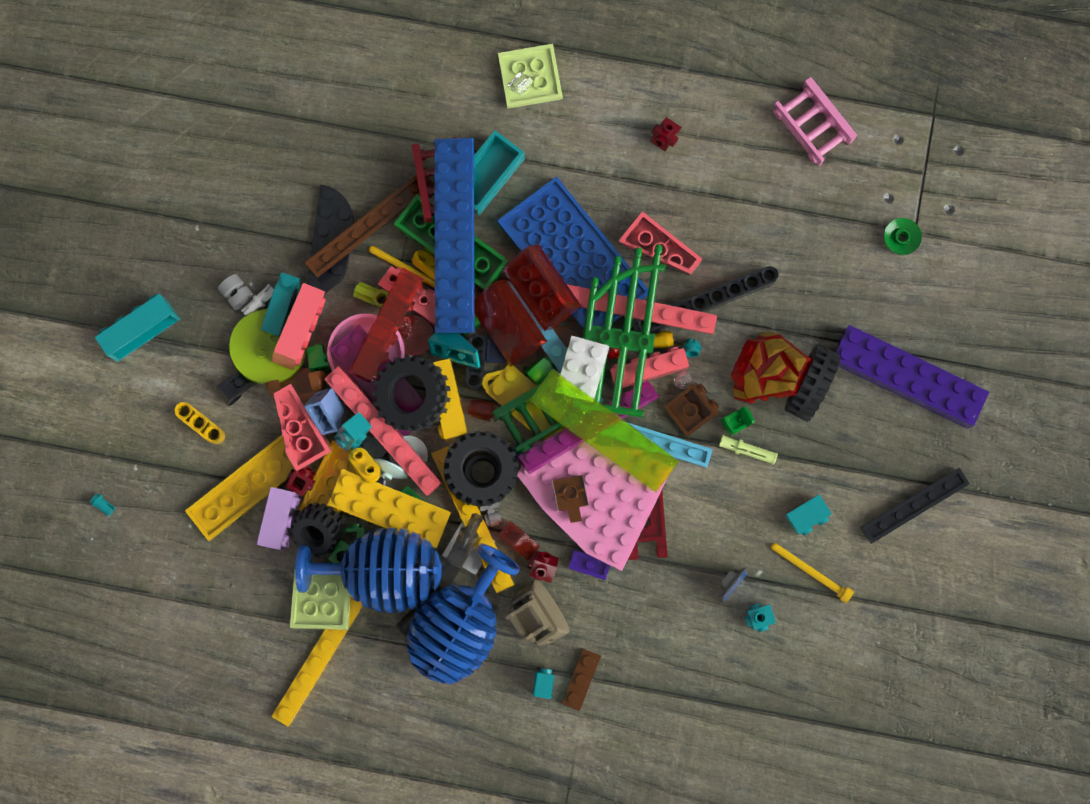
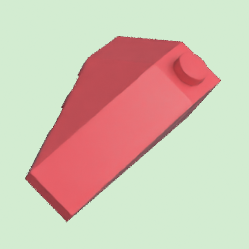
M292 384L274 393L286 454L295 470L298 471L332 452L333 449L325 436L320 434Z

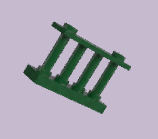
M559 374L492 412L491 417L494 422L498 420L504 422L518 445L514 449L516 454L527 452L533 444L567 424L571 426L580 420L579 417L583 413L580 409L573 413L563 395L555 392L560 377ZM548 391L554 395L567 418L560 422L556 421L542 399L543 394ZM531 401L538 405L551 426L543 432L540 431L526 408V404ZM514 411L520 412L534 434V437L526 442L510 419V413Z

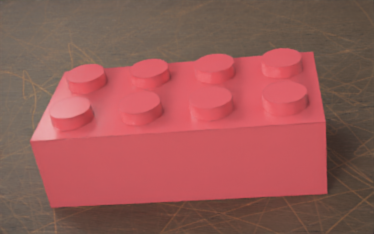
M305 283L302 284L275 347L272 362L294 370L295 365H300L305 351L303 348L307 349L312 333L310 331L314 332L319 318L318 315H321L325 306L326 299L323 298L325 291Z

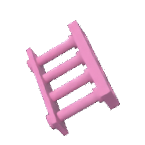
M812 77L804 82L802 93L784 106L777 101L773 107V112L777 119L784 122L807 151L810 161L814 164L816 163L819 167L825 160L823 158L825 153L842 141L849 145L855 140L857 134ZM807 97L811 98L815 106L794 121L788 111ZM818 112H822L826 117V121L805 135L799 126ZM829 127H834L838 135L817 150L811 141Z

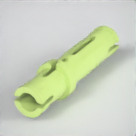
M722 435L719 447L735 451V454L738 455L741 453L771 463L772 465L775 464L778 453L744 443V440L741 439L738 441Z

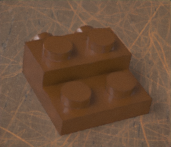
M696 382L664 406L686 437L720 413L717 410L719 405L714 399L710 400L706 396L707 390L701 383L699 385Z

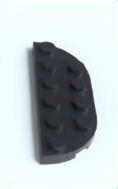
M321 184L310 258L354 224L353 212L346 198L334 188ZM350 253L318 278L308 270L307 284L325 291V293L329 292L344 278L348 269Z

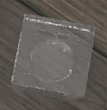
M520 72L507 86L511 91L521 95L528 90L533 80L530 76Z

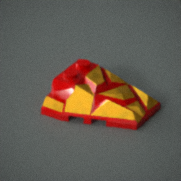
M766 331L759 334L756 339L750 338L746 340L731 372V378L735 383L733 387L734 399L751 404L757 399L767 401L768 397L774 396L778 399L796 395L812 359L779 333Z

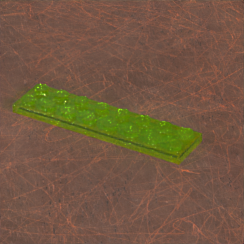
M554 369L550 371L529 400L654 492L659 490L679 463L677 458Z

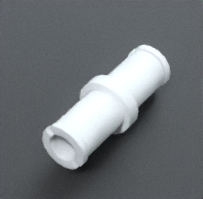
M268 284L257 296L254 295L253 299L241 311L247 316L259 308H263L266 306L265 303L272 297L274 289Z

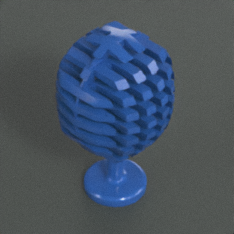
M389 527L387 531L385 528H380L375 533L370 531L365 533L362 538L359 537L349 546L348 552L347 550L345 551L341 563H312L310 548L307 545H300L296 556L295 580L298 592L305 593L310 588L312 575H341L344 588H347L349 595L355 601L361 602L364 607L371 609L373 606L374 610L378 612H383V609H385L387 613H394L396 608L398 612H405L408 606H410V609H414L419 606L421 600L424 603L433 594V575L434 591H437L442 578V563L438 551H435V567H433L434 548L426 538L422 540L420 534L415 532L410 534L407 529L403 528L399 532H397L395 527Z
M481 543L477 548V553L488 565L474 588L461 584L443 587L442 590L431 594L426 602L421 603V608L416 610L414 618L411 619L407 633L408 656L411 664L424 677L444 684L445 682L448 684L459 682L462 678L470 676L474 672L473 670L478 669L483 664L482 662L487 659L489 650L493 648L497 630L494 625H496L497 621L495 612L491 607L492 603L484 593L498 570L509 575H516L520 571V567L507 555L489 545Z

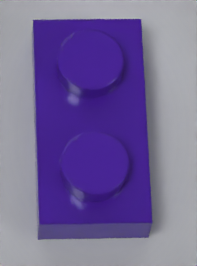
M574 550L568 569L606 580L610 565L586 553Z

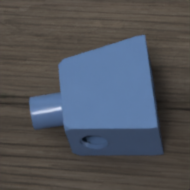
M332 388L316 392L304 406L321 435L338 431L344 413V407L338 398L339 395Z

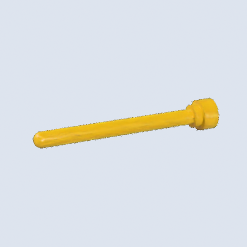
M375 246L369 247L370 253L435 288L434 279Z
M777 543L771 545L773 551L837 593L840 601L846 604L854 593L849 587L845 588L844 586L840 587Z

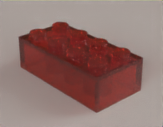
M539 244L524 248L502 269L544 331L557 328L581 307V304Z
M506 279L492 283L474 299V313L510 367L522 363L548 342Z

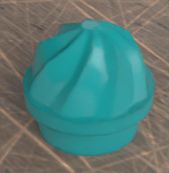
M693 338L687 339L682 347L687 357H697L702 350L700 342Z

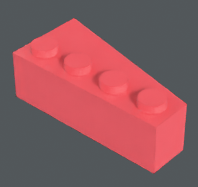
M643 211L619 240L620 245L635 251L636 247L642 248V254L653 259L656 244L662 245L660 263L666 264L689 276L702 262L700 256Z

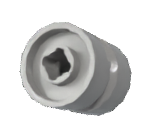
M237 274L226 278L218 287L219 292L224 298H229L228 302L234 310L244 307L254 296L247 286H243L244 282Z

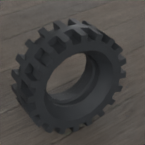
M816 345L808 355L812 359L810 367L797 394L789 396L784 407V411L806 422L813 418L821 402H823L835 378L834 376L841 359L840 355L820 345Z
M405 356V358L397 357L395 362L386 363L387 368L378 372L381 376L379 381L374 380L373 383L377 385V390L372 391V396H376L377 402H374L373 405L380 410L377 413L378 416L384 418L387 425H392L394 429L404 431H423L425 428L430 429L433 427L432 424L434 422H440V415L448 410L445 408L446 402H450L451 399L447 397V391H451L450 386H446L445 381L448 378L446 375H442V369L435 366L432 361L412 356ZM406 376L418 377L426 388L424 403L413 412L402 410L395 401L397 383Z
M475 431V433H467L462 438L457 439L452 447L449 448L444 461V478L448 489L456 496L455 498L463 501L466 505L481 507L499 503L511 492L518 476V462L515 451L512 450L508 441L505 442L500 435L496 436L489 431L487 433ZM476 451H486L492 454L499 464L497 479L492 484L484 487L470 484L463 473L465 459Z

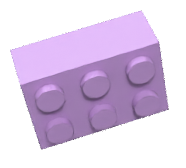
M270 488L257 545L282 551L290 548L292 543L290 529L292 522L296 518L294 517L295 512L301 505L300 495L291 491Z

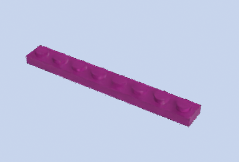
M648 380L642 383L638 409L658 398V393ZM633 389L620 397L619 406L631 408ZM594 411L518 456V460L527 473L531 474L629 415Z

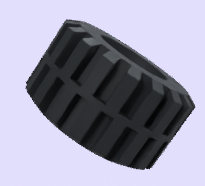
M316 502L313 505L310 503L302 509L292 522L290 531H292L291 537L295 539L294 543L296 545H307L313 556H325L326 553H331L343 537L345 525L342 524V517H339V513L335 512L333 507H327L324 503L319 505Z

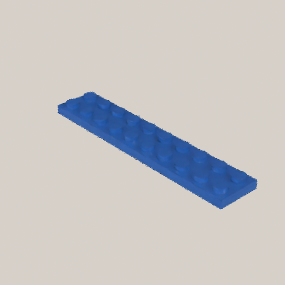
M434 139L435 333H475L474 139Z

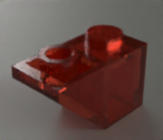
M509 521L498 534V537L527 561L540 548V545L512 521Z

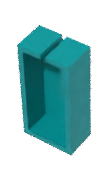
M496 130L493 131L474 155V213L477 216H480L525 160V152Z
M154 294L142 306L134 307L127 316H121L116 319L115 324L101 329L95 339L105 354L118 362L181 320V318L166 298L161 294Z

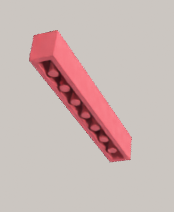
M338 366L325 378V381L356 415L360 412L370 423L372 428L369 431L426 496L432 494L444 483L397 429H394V426L387 425L384 418L378 416L379 408L374 407V402L343 367Z

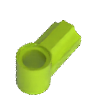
M359 282L354 290V298L376 306L380 310L385 311L392 306V298L385 290H379L362 282ZM381 297H387V301L384 304L378 303Z

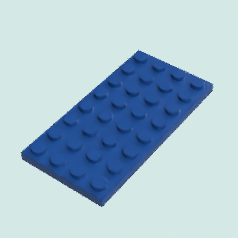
M557 176L497 220L498 225L562 304L567 284L590 289L592 278L597 277L599 278L597 288L602 287L611 278L615 256L621 257L620 273L631 268ZM631 276L618 282L617 295L628 297ZM638 277L635 298L643 300L648 295V288ZM563 304L584 331L587 309ZM594 310L592 325L604 327L606 313ZM613 314L612 323L619 319L621 316Z

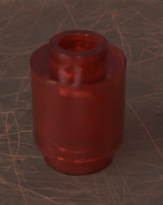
M480 399L471 400L468 414L472 415L473 418L490 422L491 414L497 408H495V403Z

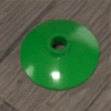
M898 218L891 221L884 231V242L887 248L897 255H909L915 252L922 241V233L919 226L907 218ZM902 235L904 237V241H900L898 239V236Z

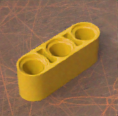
M180 402L176 405L175 415L200 436L216 445L224 441L225 432L195 407L186 402ZM188 407V415L182 416V409ZM199 419L204 420V425L201 428L196 427V422ZM218 430V438L212 440L211 433Z

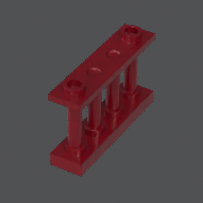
M419 143L412 144L425 223L433 222L432 216H435V206L430 204L429 197L435 195V187L427 186L426 179H429L430 176H435V168H424L423 161L426 158L435 157V149L424 151V149H420Z

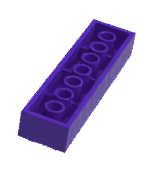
M851 325L845 328L834 353L841 356L838 367L967 429L974 427L989 395V391Z

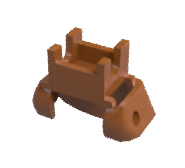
M303 368L284 382L279 383V380L266 382L265 386L275 401L274 393L292 384L305 405L316 392L325 390V378L328 374L325 371L311 372L309 368Z

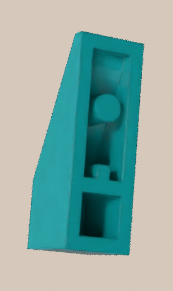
M281 272L261 331L280 336L300 290V278Z
M434 333L428 339L432 356L443 359L450 358V361L475 368L480 367L478 351L459 333Z

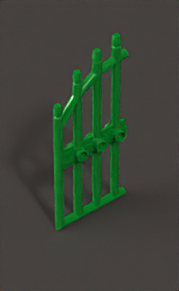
M656 244L653 262L650 265L640 266L642 248L636 247L631 268L620 273L621 257L615 256L611 278L602 287L597 288L599 278H592L582 339L609 346V348L620 349L611 405L600 404L606 366L605 360L594 402L581 401V399L573 397L572 407L643 418L644 410L638 408L646 354H653L655 334H650L656 287L659 272H665L666 264H660L662 245ZM651 272L642 332L630 331L639 273ZM631 276L623 330L611 328L618 282ZM609 290L604 327L593 326L595 304ZM627 350L639 352L631 408L619 406Z

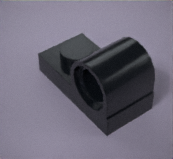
M238 371L217 385L216 393L227 406H231L241 398L245 391L257 383L248 380Z

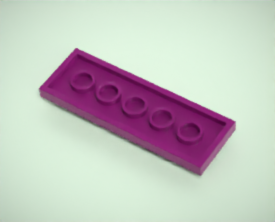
M358 325L333 346L330 351L372 400L377 402L376 396H372V391L377 390V385L373 384L374 380L379 381L381 376L378 372L387 368L385 364L391 361L362 326ZM405 377L397 383L395 388L396 404L406 412H413L419 409L424 403V399ZM399 430L403 436H408L412 432Z

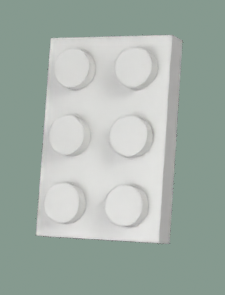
M571 336L555 392L594 402L609 346Z

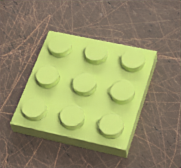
M553 44L498 53L508 109L563 99Z
M294 571L290 628L348 630L351 596L347 588H344L341 575H312L309 590L305 593H299L296 587Z

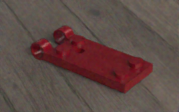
M662 490L647 519L649 524L643 527L628 560H638L637 542L656 541L657 558L668 557Z

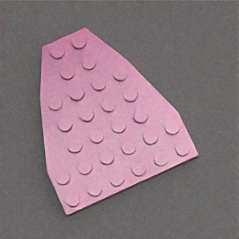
M538 441L533 444L531 449L544 441ZM583 442L531 474H528L522 465L517 477L525 485L542 510L586 554L622 571L673 466L639 449ZM583 474L589 505L579 507L582 521L570 523L568 510L558 511L552 480Z

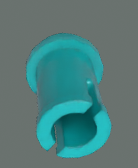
M97 493L90 500L92 507H97L107 517L116 509L115 506L103 498L102 494L99 495Z

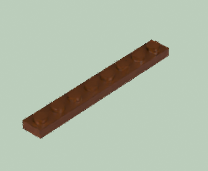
M417 175L307 260L305 265L316 278L320 277L406 209L416 194L420 196ZM426 179L427 186L433 187L434 183L430 179Z

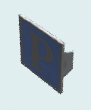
M747 567L742 568L739 573L729 571L722 580L723 588L725 589L721 594L723 603L727 601L748 574Z

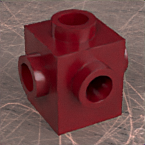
M666 117L660 125L656 124L652 129L651 133L653 136L650 142L666 152L670 146L674 147L679 139L677 136L682 127Z
M307 466L298 471L291 469L287 476L289 482L286 488L298 495L304 496L307 490L311 491L316 483L313 480L316 473L312 472L313 470Z
M536 551L535 556L530 557L527 568H530L529 576L538 581L543 580L551 583L557 569L559 557L552 556L548 552Z

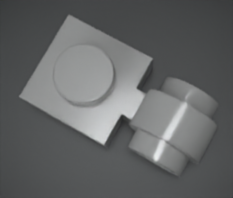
M498 502L492 504V506L480 507L481 512L488 510L487 514L484 515L487 526L499 525L498 523L502 522L499 511L495 512L493 510L499 507Z

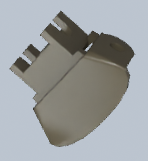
M535 579L521 588L512 597V607L510 608L512 613L507 615L506 619H510L522 638L520 640L522 644L529 640L531 643L535 642L539 646H545L569 633L570 629L562 612L540 581ZM529 595L530 601L522 605L520 601ZM548 628L551 633L542 637L540 632Z

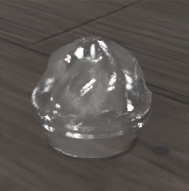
M687 370L679 371L675 377V385L681 389L688 388L694 383L692 376Z

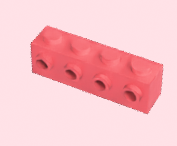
M391 266L378 283L379 288L387 291L390 296L435 326V292L429 288L425 290L417 279H409L405 276L407 273L399 267L395 269Z
M673 347L667 350L668 353L660 354V352L650 354V358H647L645 361L642 383L647 380L650 381L688 370L689 363L684 348ZM638 358L632 359L630 364L625 365L622 388L634 385ZM618 364L613 365V368L609 371L613 387Z

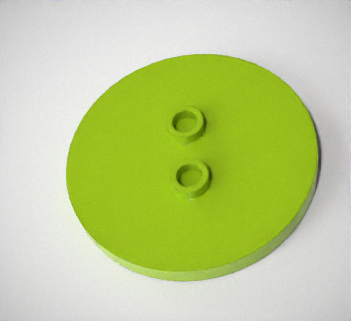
M267 309L250 313L238 322L231 334L229 349L234 366L245 378L259 384H265L273 380H279V383L290 379L302 367L307 349L303 348L305 351L299 366L295 365L294 370L272 362L273 353L280 336L261 331Z

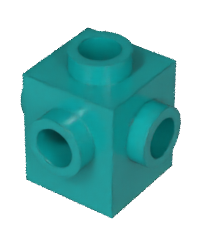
M761 603L749 606L750 610L746 611L747 616H744L747 627L757 630L758 633L768 630L769 625L776 623L770 604L761 606ZM759 614H760V616H761V620H760V621L757 620V616H758Z

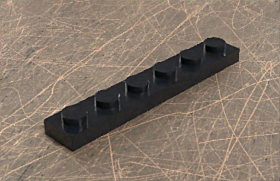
M957 468L860 528L869 543L872 544L970 483L961 469Z

